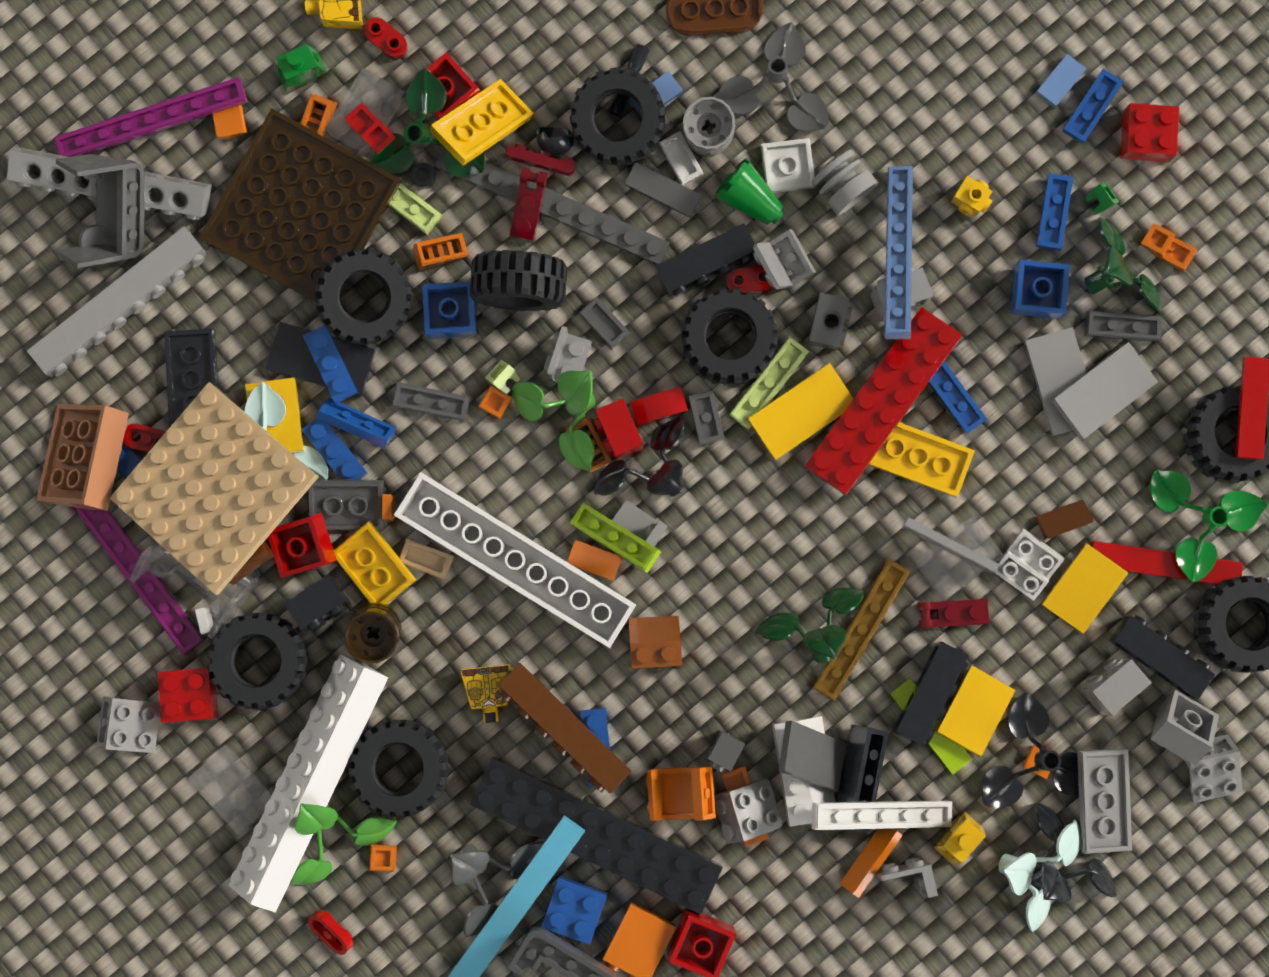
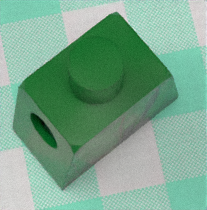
M304 44L275 59L276 73L287 94L329 74L318 51L308 44Z

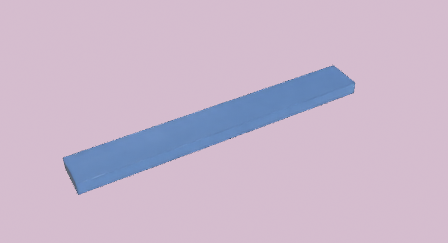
M913 166L888 167L885 339H911Z

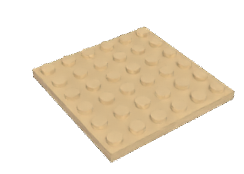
M208 382L112 494L110 499L214 594L219 595L319 476L219 389Z

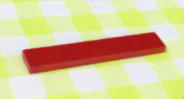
M1092 541L1091 547L1127 572L1188 580L1179 568L1174 552ZM1217 559L1212 570L1204 578L1196 582L1217 584L1223 580L1241 577L1243 562Z

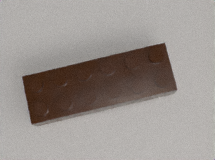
M516 662L496 683L499 687L497 693L506 702L510 703L513 701L518 705L515 710L525 720L528 721L531 718L536 723L533 728L543 738L547 739L550 737L555 741L552 746L564 757L568 754L573 759L570 764L582 775L587 773L591 776L588 781L598 791L602 793L605 790L611 794L630 774L631 770L521 663Z

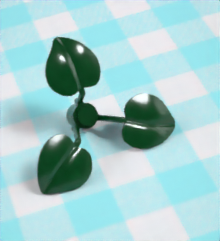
M424 68L416 74L406 94V103L409 110L416 114L422 113V116L416 119V123H410L406 126L404 137L401 134L393 133L396 138L379 154L374 151L370 161L390 174L403 173L412 166L414 154L409 149L412 143L423 144L430 142L444 147L438 140L429 137V129L422 124L423 120L427 117V112L431 114L440 112L447 100L445 87L428 69ZM448 151L444 156V164L452 175L469 177L482 173L485 170L484 153H481L463 166Z
M1101 217L1098 218L1101 235L1110 248L1107 260L1097 267V271L1084 278L1088 290L1095 295L1105 288L1111 290L1114 287L1130 286L1134 283L1139 286L1143 297L1158 311V314L1162 313L1161 299L1155 284L1145 274H1141L1139 278L1133 279L1132 273L1122 256L1125 254V243L1121 234L1110 222ZM1115 278L1120 281V282H1115V283H1113V281L1115 280Z
M838 588L829 591L822 598L823 607L829 609L827 612V626L822 629L818 628L817 630L805 633L801 626L797 625L799 622L797 615L783 612L771 615L763 620L756 628L755 634H759L767 640L780 641L789 638L795 631H798L803 637L804 645L812 650L815 662H829L832 659H836L838 651L846 639V630L841 626L832 625V615L834 612L846 614L854 610L861 603L864 592L856 588Z

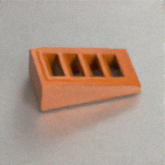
M311 93L300 124L324 137L338 103ZM317 104L326 106L325 111L316 108ZM313 113L323 116L322 120L312 117ZM309 122L319 125L318 130L309 127Z
M462 233L417 242L413 246V253L419 271L469 256ZM451 242H456L459 253H454ZM446 244V248L449 254L446 256L442 248V245ZM434 247H436L438 253L437 258L434 257L432 250ZM426 250L428 260H425L422 251Z
M585 416L577 424L575 431L587 426L588 430L584 432L589 436L592 435L593 445L597 444L598 448L594 449V456L599 453L603 455V457L592 462V469L589 470L591 473L612 460L609 458L590 418ZM571 425L565 427L567 432H569V427Z

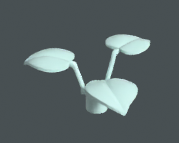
M261 382L251 392L244 412L262 428L267 430V425L273 427L282 422L286 414V406L278 393L266 383ZM304 446V452L293 454L318 475V479H328L327 463L315 448Z
M1073 820V823L1068 824L1061 831L1056 844L1057 856L1035 857L1033 853L1028 852L1016 857L1006 853L1000 859L999 872L1006 875L1012 892L1016 895H1022L1029 889L1033 893L1026 906V920L1032 932L1043 923L1051 905V900H1043V889L1038 892L1031 885L1036 862H1059L1061 860L1062 865L1068 866L1074 861L1081 845V833L1076 820Z

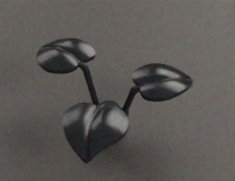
M682 417L672 419L661 425L654 432L650 442L651 448L654 451L660 450L659 453L664 461V464L656 471V474L649 478L630 468H626L624 460H616L608 464L600 472L595 482L594 494L601 496L613 494L624 484L626 474H632L647 481V490L651 494L674 497L682 493L684 487L682 463L679 460L668 461L665 451L673 449L680 441L684 430V419Z
M1023 693L1014 701L1009 710L1008 727L1012 735L1018 739L1028 736L1029 740L1040 751L1034 757V767L1019 771L1013 775L1011 770L1005 766H994L985 773L982 780V802L987 807L1004 808L1016 803L1023 793V786L1016 778L1039 770L1054 771L1052 780L1057 790L1067 795L1079 794L1077 753L1064 752L1059 755L1056 751L1046 750V746L1041 745L1033 737V735H1042L1049 725V716L1041 703L1035 700L1029 693Z
M1034 803L1040 829L1047 838L1054 841V846L1045 856L1052 857L1056 851L1057 839L1065 826L1061 818L1051 808L1040 803ZM1095 858L1089 861V868L1066 875H1061L1056 866L1050 861L1038 862L1040 867L1033 871L1031 885L1038 892L1043 889V900L1068 902L1071 900L1072 894L1066 879L1083 874L1091 875L1093 885L1102 894L1109 897H1116L1118 895L1109 869L1103 862Z

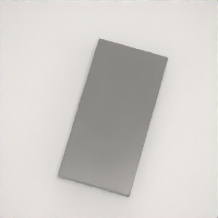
M1072 327L1024 341L1052 436L1070 432L1073 429L1051 400L1086 374Z
M1128 342L1051 401L1080 440H1083L1158 383V381Z
M1128 749L1077 751L1081 853L1132 851Z

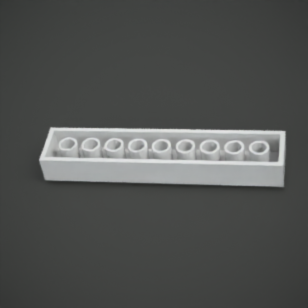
M421 472L394 516L608 648H611L636 607V604Z
M340 654L338 660L333 664L332 672L321 689V695L310 712L309 720L299 735L293 753L288 757L287 765L276 782V788L265 805V811L254 828L252 838L248 846L243 850L238 867L231 875V881L228 886L251 905L276 912L313 835H301L295 830L294 825L299 814L300 804L327 806L388 677L364 663Z

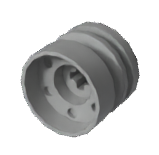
M702 97L694 101L687 108L683 118V135L690 149L703 156H715L725 151L731 144L735 130V117L730 106L723 100L715 97ZM706 124L713 128L712 134L702 131L705 129Z
M849 150L829 161L811 182L815 188L826 183L819 191L820 195L833 191L834 194L829 199L828 205L837 216L845 213L860 202L879 183L869 170L859 174L856 173L862 161L858 159L849 164L856 156L853 150Z

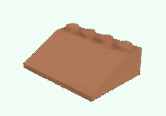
M57 404L36 501L108 511L129 413L106 405Z

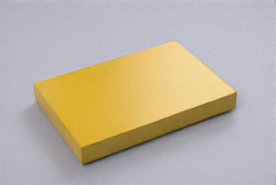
M287 378L265 381L264 383L281 396L286 406V414L282 422L273 427L267 425L266 431L291 453L304 452L296 379ZM261 382L245 384L247 400L251 392Z
M371 521L367 522L334 550L337 562L369 603L379 602L387 605L416 581L415 577Z
M1086 543L1041 604L1084 634L1125 579L1128 572Z
M972 665L969 666L935 732L981 757L1015 690Z

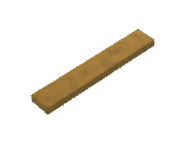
M891 559L886 561L846 629V639L840 647L836 659L826 663L812 687L813 689L833 701L836 700L911 572L910 570Z

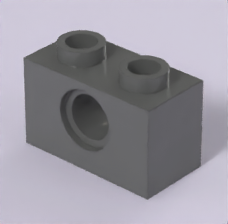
M825 293L819 294L807 345L837 351L839 345H844L847 331H843L845 321L849 322L852 307H848L850 299ZM827 317L834 318L837 321V327L828 328L824 323V319Z
M720 730L706 756L710 760L709 765L722 773L725 769L731 771L745 743Z

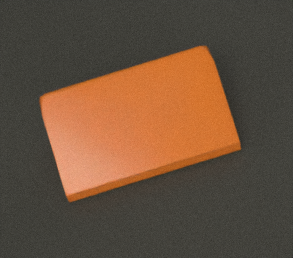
M242 104L212 114L218 139L231 140L247 133Z
M575 540L568 563L581 570L614 581L622 557Z

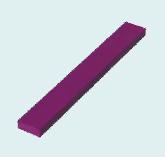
M240 77L56 136L54 140L58 155L67 157L88 155L247 103L248 100Z
M74 507L181 653L187 655L204 642V637L109 510L101 511Z

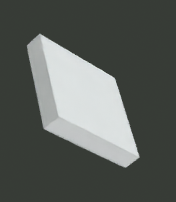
M810 138L760 145L765 183L773 193L815 188L811 183L815 175Z

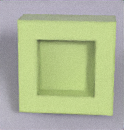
M500 360L485 377L490 384L506 394L510 391L506 386V381L510 378L515 382L520 380L515 372L516 370L503 360Z

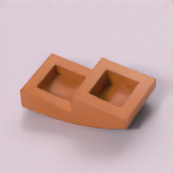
M1153 223L1141 242V246L1184 273L1195 256L1197 249L1175 238L1176 234Z

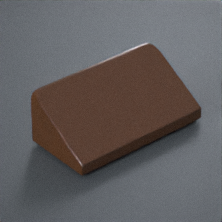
M1083 499L1036 516L1044 540L1094 522Z

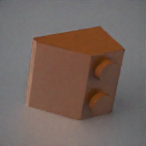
M679 616L629 618L631 669L682 666Z

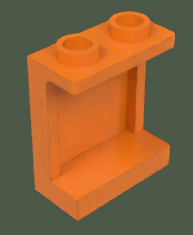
M711 766L647 770L646 787L648 788L649 799L647 809L650 814V821L681 819L702 821L716 818L713 771Z
M630 901L626 913L607 951L603 955V960L606 961L605 966L616 972H619L621 969L629 973L628 977H652L676 930V924Z

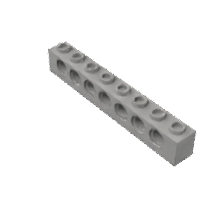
M20 147L9 150L7 180L15 181V185L30 187L31 184L40 186V190L53 192L55 189L63 190L64 194L68 196L84 194L88 195V199L96 201V179L89 180L87 186L82 183L81 176L77 177L56 164V159L67 158V156ZM33 165L39 167L40 176L33 172ZM58 169L64 173V181L58 178ZM145 172L144 210H151V208L161 209L160 213L175 215L176 212L185 214V218L199 220L200 217L208 214L211 184ZM154 188H157L161 191V200L157 199L154 196ZM178 193L185 195L186 204H181L178 201Z

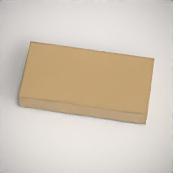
M406 539L399 558L407 566L445 580L454 556Z

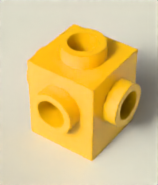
M967 176L951 200V203L958 206V210L964 215L976 217L980 211L985 213L993 200L989 199L993 191L989 189V185L979 179L975 181Z

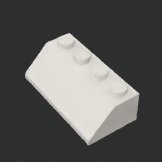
M822 716L793 720L825 734ZM786 722L772 724L778 765L780 763ZM780 772L787 823L790 827L812 823V803L836 802L834 792Z

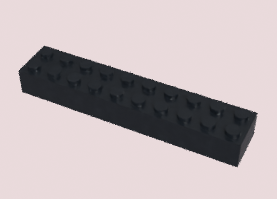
M494 756L491 758L469 804L545 841L565 815L585 830L570 853L699 914H702L723 869L722 864Z

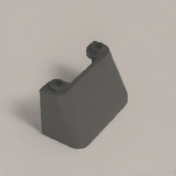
M535 926L528 930L508 966V969L518 975L527 967L537 971L543 962L566 977H618L609 967L540 926Z

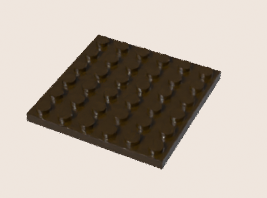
M271 108L199 238L315 302L316 283L324 267L343 252L365 248L402 180Z

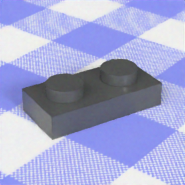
M713 391L689 396L699 444L704 445L724 440Z

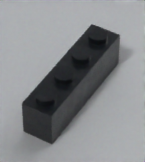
M745 223L655 266V273L667 297L674 295L676 298L688 292L687 288L694 284L697 287L702 286L710 281L709 277L717 273L719 276H722L732 270L731 266L738 263L745 265L754 260L753 253L755 251L753 245L755 243Z
M1138 615L1134 617L1125 616L1109 641L1189 698L1199 700L1215 676L1210 671L1211 666L1200 659L1196 661L1188 656L1190 652L1183 646L1171 644L1168 641L1169 637L1157 629L1155 632L1147 627L1148 622Z
M942 641L937 642L916 683L915 690L912 692L904 710H902L892 732L918 746H924L925 743L928 744L935 733V730L932 728L936 720L940 721L945 714L946 707H944L947 698L951 699L956 692L957 685L955 682L958 676H963L968 668L969 663L966 661L969 655Z
M851 724L836 802H876L889 732ZM852 829L870 833V829Z

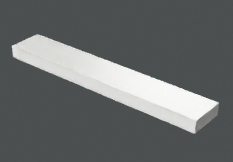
M952 801L812 803V829L952 827Z

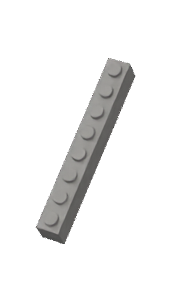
M185 226L182 227L28 349L27 352L46 375L50 377L60 376L68 369L67 365L72 361L82 359L87 354L86 350L91 346L102 343L110 331L121 328L127 322L126 319L133 313L138 314L146 307V303L149 300L160 297L166 291L165 288L172 282L177 283L185 276V272L188 269L199 266L205 260L204 257L208 253Z

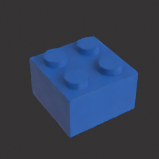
M1019 260L1014 265L1010 314L1053 319L1063 317L1066 314L1070 265Z
M470 281L422 285L425 335L428 339L477 336L476 305L470 296Z
M560 875L541 927L590 945L607 897V892Z

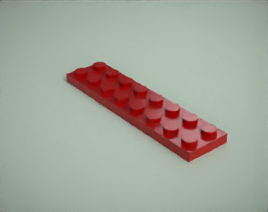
M921 307L911 320V339H897L805 464V468L846 496L960 341L963 334Z

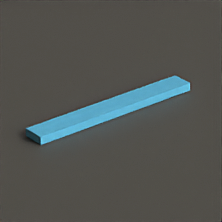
M565 815L448 977L481 976L584 834L585 830Z

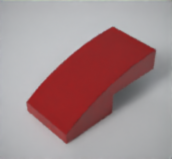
M363 102L344 118L346 123L377 154L396 138Z
M682 387L663 391L631 402L638 426L689 411Z

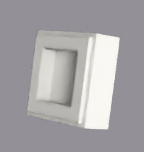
M196 609L200 633L202 635L215 633L210 609Z

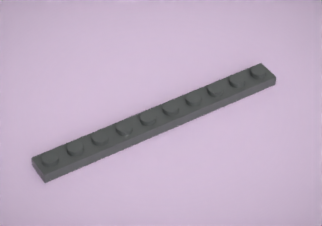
M443 147L435 167L451 174L444 164V156L448 150ZM485 161V170L482 173L469 177H458L516 203L520 184V176ZM529 182L528 187L536 189L537 185L534 182ZM545 188L540 214L655 265L662 263L670 242Z

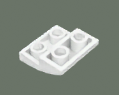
M1023 528L998 562L999 566L994 573L1034 601L1047 585L1050 577L1064 561V557Z

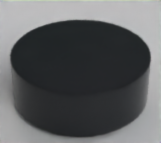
M419 163L413 167L411 179L418 188L427 189L435 183L436 173L430 164Z

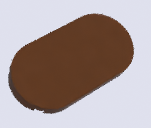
M668 0L666 17L668 23L676 32L686 36L743 33L753 29L760 22L764 3L763 0Z

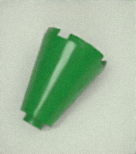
M744 158L736 166L738 170L730 173L722 182L714 197L766 225L771 222L775 224L783 215L781 211L783 205L750 161Z

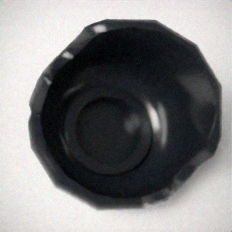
M539 127L537 128V144L542 151L552 155H561L567 153L574 145L573 133L572 136L570 135L569 129Z

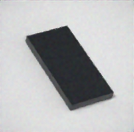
M280 322L265 369L327 387L303 335L311 332V330ZM332 337L358 391L355 396L362 397L376 350Z
M214 328L164 332L169 428L208 382L219 389L216 329Z

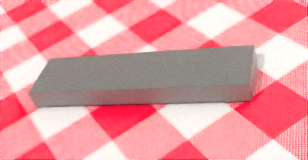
M909 517L905 519L901 526L903 527L902 529L989 574L996 572L999 566L998 563Z

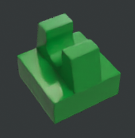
M1106 182L1093 188L1085 198L1087 202L1093 199L1099 200V206L1093 210L1096 214L1119 203V200Z

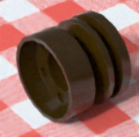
M379 602L368 603L358 608L352 615L344 633L345 646L349 653L358 661L367 664L380 663L388 659L395 651L402 633L401 620L397 612L390 606ZM371 627H378L380 629L378 633L370 632Z

